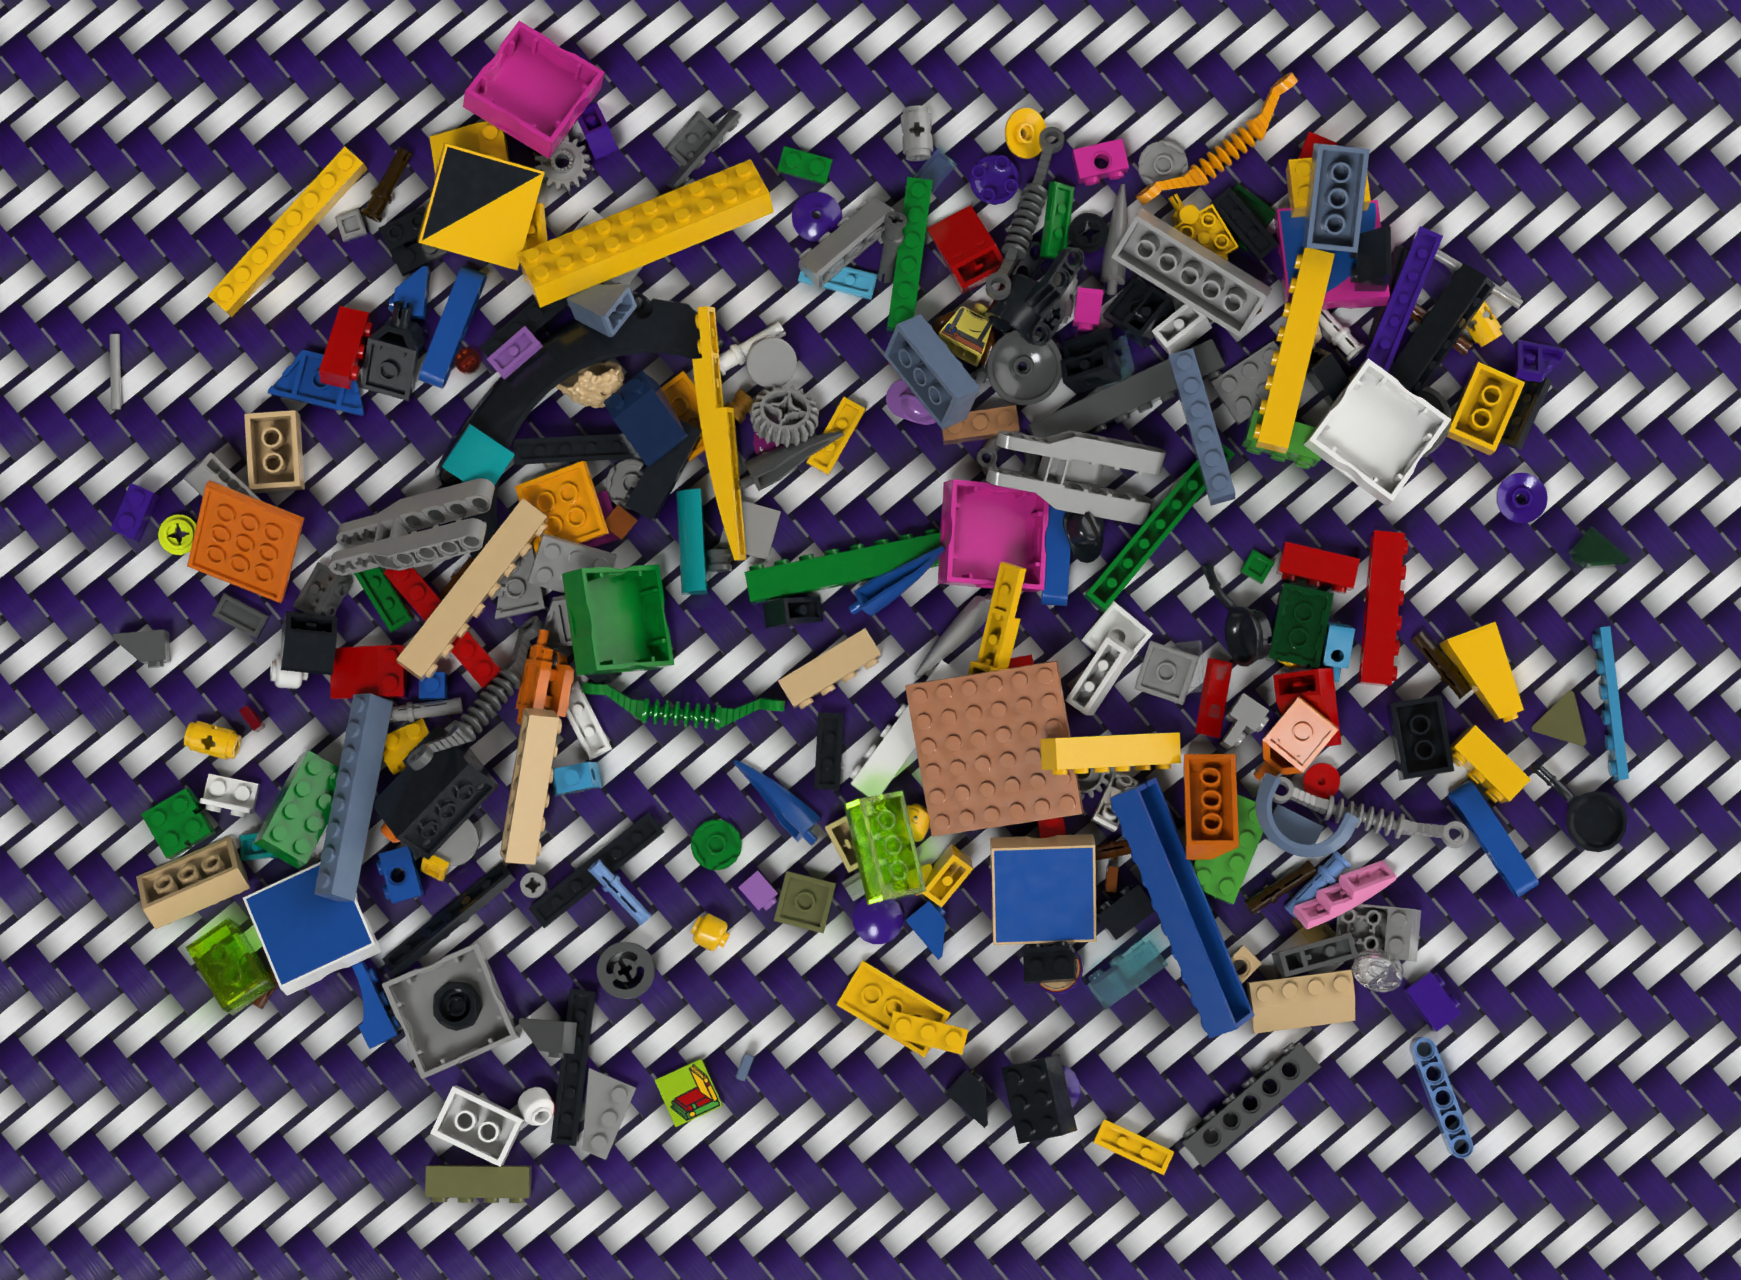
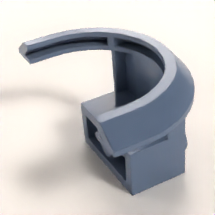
M1266 773L1258 789L1255 803L1257 819L1263 833L1266 835V840L1290 854L1310 858L1331 854L1346 844L1360 820L1359 818L1345 812L1337 830L1328 839L1316 844L1324 828L1323 826L1279 804H1276L1272 810L1273 796L1281 779Z

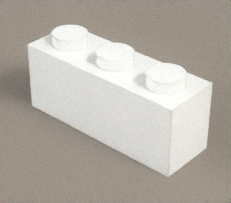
M1106 637L1065 701L1085 715H1094L1134 654V651L1116 638Z

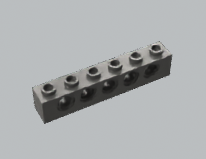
M1291 1042L1281 1051L1283 1056L1276 1062L1273 1059L1268 1061L1261 1068L1263 1073L1257 1078L1254 1076L1248 1078L1241 1085L1244 1088L1237 1095L1232 1092L1222 1101L1223 1107L1217 1112L1215 1109H1212L1202 1118L1204 1120L1203 1124L1198 1128L1192 1126L1183 1134L1185 1139L1181 1143L1200 1166L1204 1167L1321 1068L1301 1043L1294 1045ZM1286 1062H1291L1295 1067L1293 1075L1289 1077L1284 1076L1282 1073V1066ZM1266 1079H1272L1275 1082V1089L1271 1093H1265L1262 1089V1084ZM1248 1095H1252L1256 1100V1104L1251 1110H1246L1242 1104L1243 1099ZM1228 1112H1233L1236 1116V1122L1234 1125L1227 1127L1223 1123V1116ZM1207 1129H1214L1217 1134L1215 1141L1212 1143H1206L1203 1139V1134Z

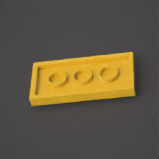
M863 960L836 1004L886 1035L888 1034L893 1011L945 1023L951 1014ZM891 1037L924 1058L931 1048Z

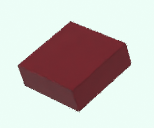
M245 705L239 710L253 731L260 732L265 728V724L252 707Z

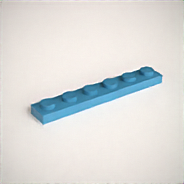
M1610 626L1595 629V634L1592 635L1594 649L1598 650L1599 658L1595 661L1597 674L1601 675L1602 684L1599 685L1598 691L1600 699H1604L1605 710H1602L1603 725H1607L1608 735H1605L1606 750H1610L1611 760L1608 761V772L1610 776H1613V781L1629 779L1611 628Z

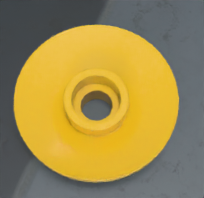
M1020 108L1014 111L1006 122L1005 140L1007 146L1019 158H1033L1042 151L1039 145V137L1042 130L1046 128V124L1037 111L1031 108Z

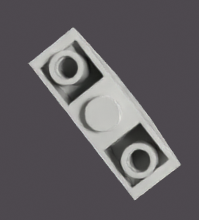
M1115 771L1095 809L1091 821L1115 832L1120 822L1112 811L1110 797L1136 785L1138 781L1120 771Z

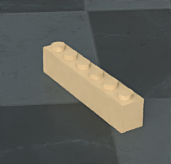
M523 709L500 855L505 863L535 865L536 856L539 857L541 853L539 838L540 832H544L545 817H543L544 808H547L549 805V793H547L548 784H551L553 781L552 760L556 759L558 752L557 744H555L556 736L560 734L562 728V721L554 710Z

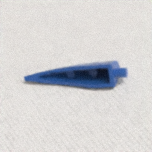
M941 546L911 562L873 578L855 590L857 601L849 606L851 613L855 615L863 610L868 615L874 616L908 590L945 551V548Z
M737 760L733 762L771 808L780 825L797 842L804 838L812 846L818 840L810 830L821 818L790 791L756 769Z

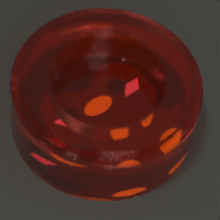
M466 348L457 353L455 365L461 373L471 375L479 370L481 359L475 350Z

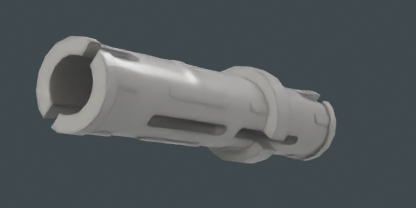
M461 697L415 704L407 702V705L392 707L389 723L406 720L415 722V719L461 714L463 713Z

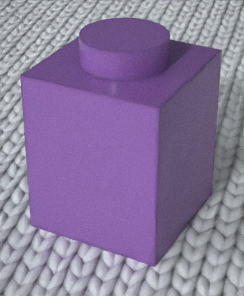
M758 870L738 887L758 911L762 908L767 911L777 902L775 897L778 893Z

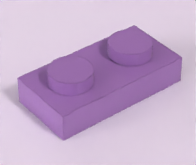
M524 326L490 355L487 360L505 380L543 346Z

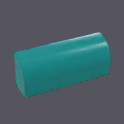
M701 488L678 491L676 496L682 595L708 594Z

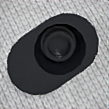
M1066 511L1063 517V527L1075 558L1084 563L1096 560L1103 548L1102 535L1105 526L1103 519L1094 517L1090 511L1086 512L1085 515Z

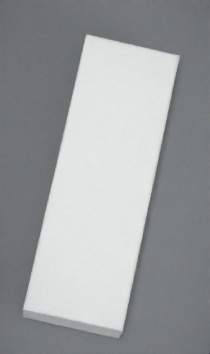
M576 681L571 685L569 707L566 711V716L589 761L612 750V747L585 694L581 692L582 688L579 682Z

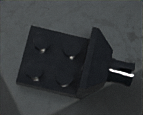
M395 301L393 303L392 316L382 321L368 337L360 388L409 401L412 396L418 354L427 342L428 335L417 322L411 321L413 304L407 302L406 308H404L405 301Z

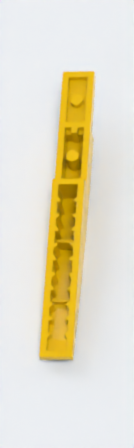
M709 306L698 307L695 322L700 330V339H698L697 345L702 358L692 359L703 442L719 512L734 561L747 560L734 408L724 407L715 308Z
M1000 562L977 661L970 662L968 675L1008 668L1021 620L1015 617L1026 568L1007 562Z

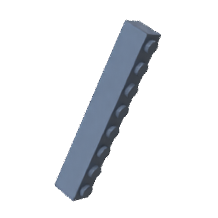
M371 693L353 694L333 801L331 803L329 822L326 829L318 877L316 879L314 894L337 902H355L393 705L392 701Z

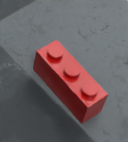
M339 306L319 369L320 383L350 389L352 382L357 381L360 372V366H358L359 359H364L367 345L365 340L373 331V323H370L369 312Z
M1285 542L1282 545L1276 574L1282 575L1281 579L1285 581L1296 582L1297 579L1305 580L1308 586L1321 588L1322 585L1330 586L1333 592L1346 594L1347 590L1351 591L1354 589L1360 559Z

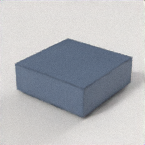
M747 1053L744 1054L735 1076L736 1079L745 1082L754 1056Z

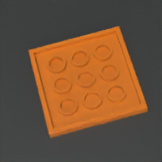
M209 480L205 486L187 567L282 603L292 570L304 517Z

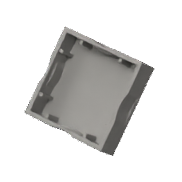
M480 943L470 945L443 957L439 961L410 971L382 984L394 1015L405 1032L407 1046L421 1079H425L520 1037ZM447 982L469 983L477 991L482 1010L473 1026L455 1031L441 1025L433 1016L434 994Z

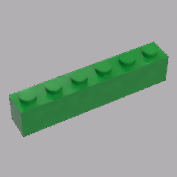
M907 177L903 214L907 218V223L902 231L904 235L903 243L898 246L887 331L894 332L897 324L911 319L915 315L933 180Z

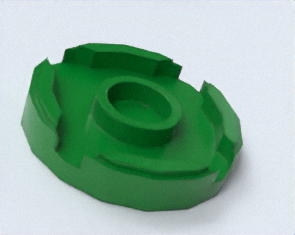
M713 819L704 822L693 834L691 841L693 857L701 866L709 870L720 871L729 868L737 861L741 853L742 841L739 832L733 825L724 820Z

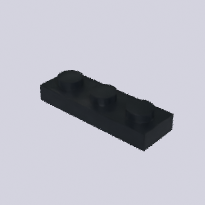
M1230 187L1210 203V205H1214L1223 222L1258 262L1278 247L1277 241Z
M1546 377L1541 383L1524 380L1525 384L1499 444L1522 450L1552 383Z
M818 712L814 789L840 790L843 713Z

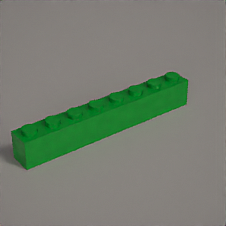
M1221 443L1228 464L1235 454ZM1198 461L1192 465L1084 596L1102 613L1108 609L1206 490Z
M938 529L924 531V536L914 538L913 534L899 536V541L889 543L888 539L875 541L874 546L864 548V544L853 545L846 552L839 553V549L825 551L824 556L814 558V554L800 556L799 561L789 563V559L775 561L774 566L764 568V564L750 566L749 571L744 572L750 602L755 604L872 580L939 548L940 533ZM939 558L930 568L939 566Z

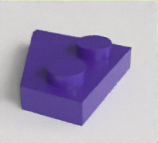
M1518 340L1515 348V378L1541 383L1564 359L1566 349Z

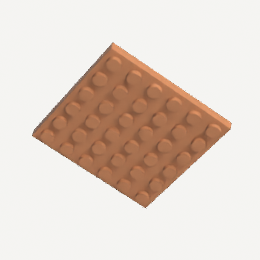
M1057 661L905 685L926 807L930 816L932 837L1084 813L1078 776L1073 774V769H1068V774L1052 775V770L1041 769L1040 739L1071 737Z

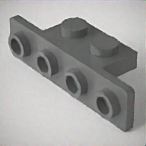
M731 109L715 127L700 111H696L664 148L681 164V167L666 182V185L672 189L683 187L688 182L690 173L704 164L706 161L705 156L711 150L713 151L720 146L723 141L721 138L726 132L732 131L738 125V119L742 114Z

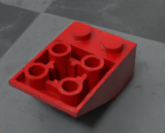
M971 205L926 228L962 295L984 284L989 276L998 272L1004 258Z
M1333 668L1273 675L1275 698L1281 716L1300 696L1339 728ZM1340 728L1325 747L1341 745Z

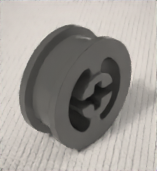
M619 942L608 947L600 956L597 964V977L603 989L610 995L622 999L636 998L644 994L653 983L655 977L654 960L650 953L642 946L631 942ZM630 951L637 955V960H622L626 966H632V970L629 971L632 979L638 976L640 967L644 968V976L637 986L623 990L615 985V981L630 982L627 975L620 974V971L623 970L621 963L616 962L612 974H609L608 969L610 961L615 955Z

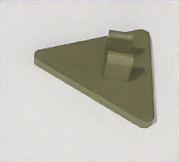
M1568 691L1532 726V731L1585 746L1587 742L1574 692Z

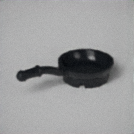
M1205 564L1202 567V572L1208 581L1209 589L1214 592L1220 603L1229 611L1225 623V640L1232 659L1239 666L1244 667L1252 665L1257 660L1264 659L1268 656L1272 643L1267 644L1268 637H1272L1267 617L1262 611H1256L1257 609L1250 610L1247 607L1236 606L1220 587L1221 583L1218 582L1213 570L1214 567L1210 564Z
M1533 762L1531 764L1532 772L1544 780L1547 786H1551L1566 802H1569L1566 826L1569 836L1576 845L1586 851L1602 852L1612 849L1621 841L1626 832L1627 817L1624 807L1617 798L1606 792L1599 791L1584 793L1574 798L1570 791L1556 779L1557 777L1545 769L1540 762Z

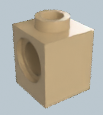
M1241 945L1230 956L1233 963L1236 960H1241L1245 964V971L1238 975L1241 984L1262 964L1244 945Z

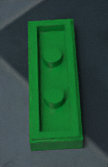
M1049 182L1040 257L1055 260L1060 251L1067 248L1075 187L1058 182Z
M381 567L354 573L391 633L413 620Z

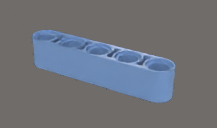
M1417 1037L1410 1043V1054L1446 1148L1454 1157L1467 1158L1473 1152V1142L1437 1047L1431 1039ZM1421 1042H1426L1429 1046V1051L1425 1056H1420L1417 1052V1046ZM1430 1066H1435L1438 1070V1076L1430 1081L1426 1076V1071ZM1444 1090L1447 1094V1101L1439 1105L1436 1102L1435 1096L1437 1092ZM1449 1115H1454L1457 1120L1455 1127L1452 1129H1448L1445 1126V1119ZM1459 1139H1463L1466 1143V1148L1462 1153H1457L1454 1150V1144Z

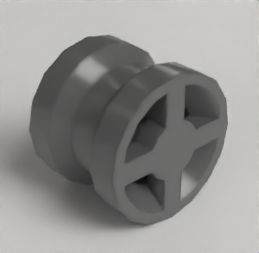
M730 549L706 550V556L709 558L708 572L732 571V565L729 563Z

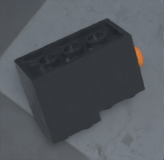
M437 724L409 755L421 745L444 737L449 732ZM465 743L433 753L430 762L417 771H414L407 764L409 755L403 760L406 768L373 803V807L384 821V824L381 826V832L388 840L393 843L401 841L429 860L499 787L498 783Z

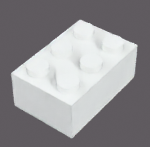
M455 1085L452 1086L430 1134L501 1167L504 1165L525 1120L523 1116Z

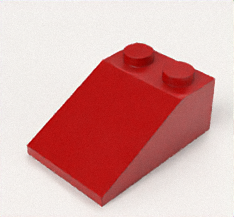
M376 645L336 648L333 674L330 675V699H353V694L370 693L384 699L407 698V670L400 666L396 660L406 646Z

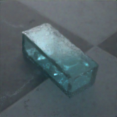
M1140 939L1129 947L1132 952L1125 957L1119 954L1109 961L1111 967L1102 972L1101 969H1098L1088 977L1090 982L1086 985L1104 1010L1168 965L1151 940L1144 942L1143 939Z

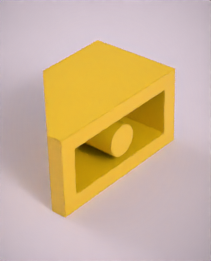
M950 844L934 864L921 893L940 907H943L973 870L971 858Z

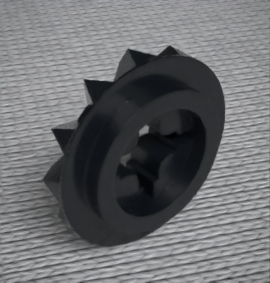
M1083 213L1072 220L1068 230V237L1073 247L1091 254L1101 250L1107 242L1108 226L1100 216L1094 213ZM1086 223H1088L1090 231L1099 232L1092 235L1090 243H1088L1086 236L1078 235L1085 232Z

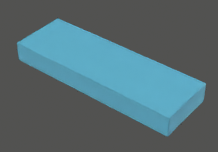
M844 267L841 272L822 288L872 300L878 274ZM800 271L798 282L815 286L803 271Z

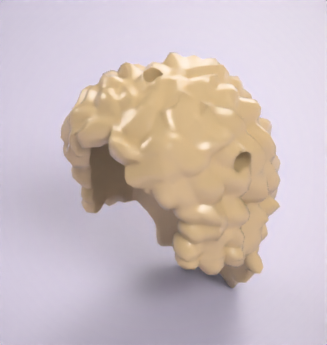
M601 361L578 371L577 374L563 380L556 388L561 390L563 394L568 395L573 402H578L580 405L603 408L606 407L603 401L623 386L624 373L618 363H613L612 361L603 363Z

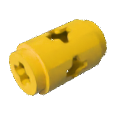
M1484 301L1472 318L1476 324L1472 328L1466 327L1474 342L1479 343L1481 348L1503 334L1500 330L1502 328ZM1488 311L1490 316L1484 318L1482 314Z
M201 721L196 723L190 722L184 736V746L189 747V750L224 760L229 758L235 759L241 745V735L236 734V731Z

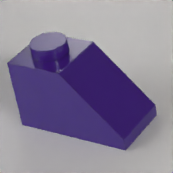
M597 102L588 105L577 121L596 160L600 157L609 156L618 148Z

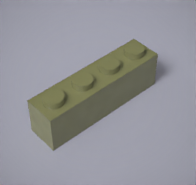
M427 1165L425 1197L432 1198V1202H447V1198H458L460 1203H471L473 1198H483L484 1203H499V1198H509V1203H525V1198L531 1197L532 1165H503L501 1167L497 1165Z

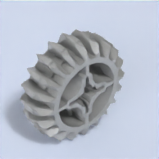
M782 384L780 389H776L772 385L770 392L763 390L761 396L757 395L755 403L751 406L750 421L753 424L754 432H758L759 439L765 438L767 444L772 441L775 442L776 447L779 444H785L786 448H788L790 443L798 446L800 441L806 443L808 436L813 437L815 429L818 427L819 411L816 401L812 400L810 394H804L802 388L797 391L794 390L793 385L790 388H785Z

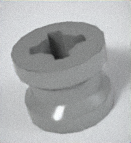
M531 872L522 878L520 888L525 896L538 898L545 894L547 881L543 875Z

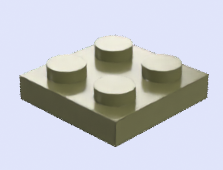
M786 871L774 921L824 933L836 883Z

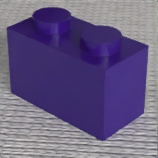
M130 483L110 530L140 543L160 496Z
M1427 971L1402 990L1431 1030L1437 1032L1461 1015L1458 1009L1461 1005L1453 994L1448 996L1443 989L1445 983L1437 973L1433 975L1432 972Z

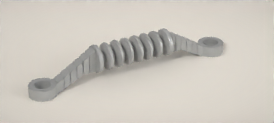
M1279 776L1278 778L1281 779L1280 784L1286 787L1287 794L1279 796L1275 793L1272 800L1278 804L1286 803L1288 800L1297 801V803L1324 815V820L1326 821L1333 814L1335 823H1339L1345 812H1348L1360 819L1356 828L1364 822L1365 831H1368L1371 825H1374V832L1378 834L1380 829L1384 827V835L1388 836L1391 830H1394V838L1399 839L1401 835L1442 838L1443 842L1450 848H1459L1467 842L1469 837L1467 827L1459 821H1453L1447 825H1431L1406 820L1405 814H1400L1398 819L1394 820V812L1390 811L1386 818L1382 808L1377 815H1374V806H1370L1366 813L1362 803L1357 810L1354 809V801H1350L1349 805L1345 807L1343 798L1335 805L1334 796L1330 795L1327 800L1307 792L1305 793L1294 787L1292 782L1286 777ZM1449 830H1459L1462 835L1461 840H1452L1449 836Z

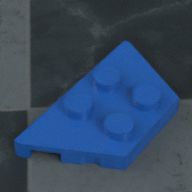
M302 350L295 358L293 364L285 369L274 386L268 389L269 395L364 417V409L357 381L352 382L350 389L320 383L319 369L324 354Z

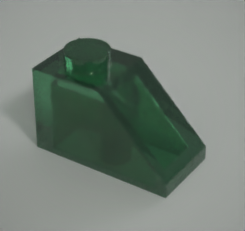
M1593 527L1588 528L1567 552L1572 556L1570 559L1580 568L1584 566L1586 569L1623 566L1631 560Z

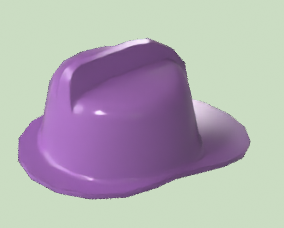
M903 379L896 381L890 386L887 391L886 402L894 415L922 425L936 423Z

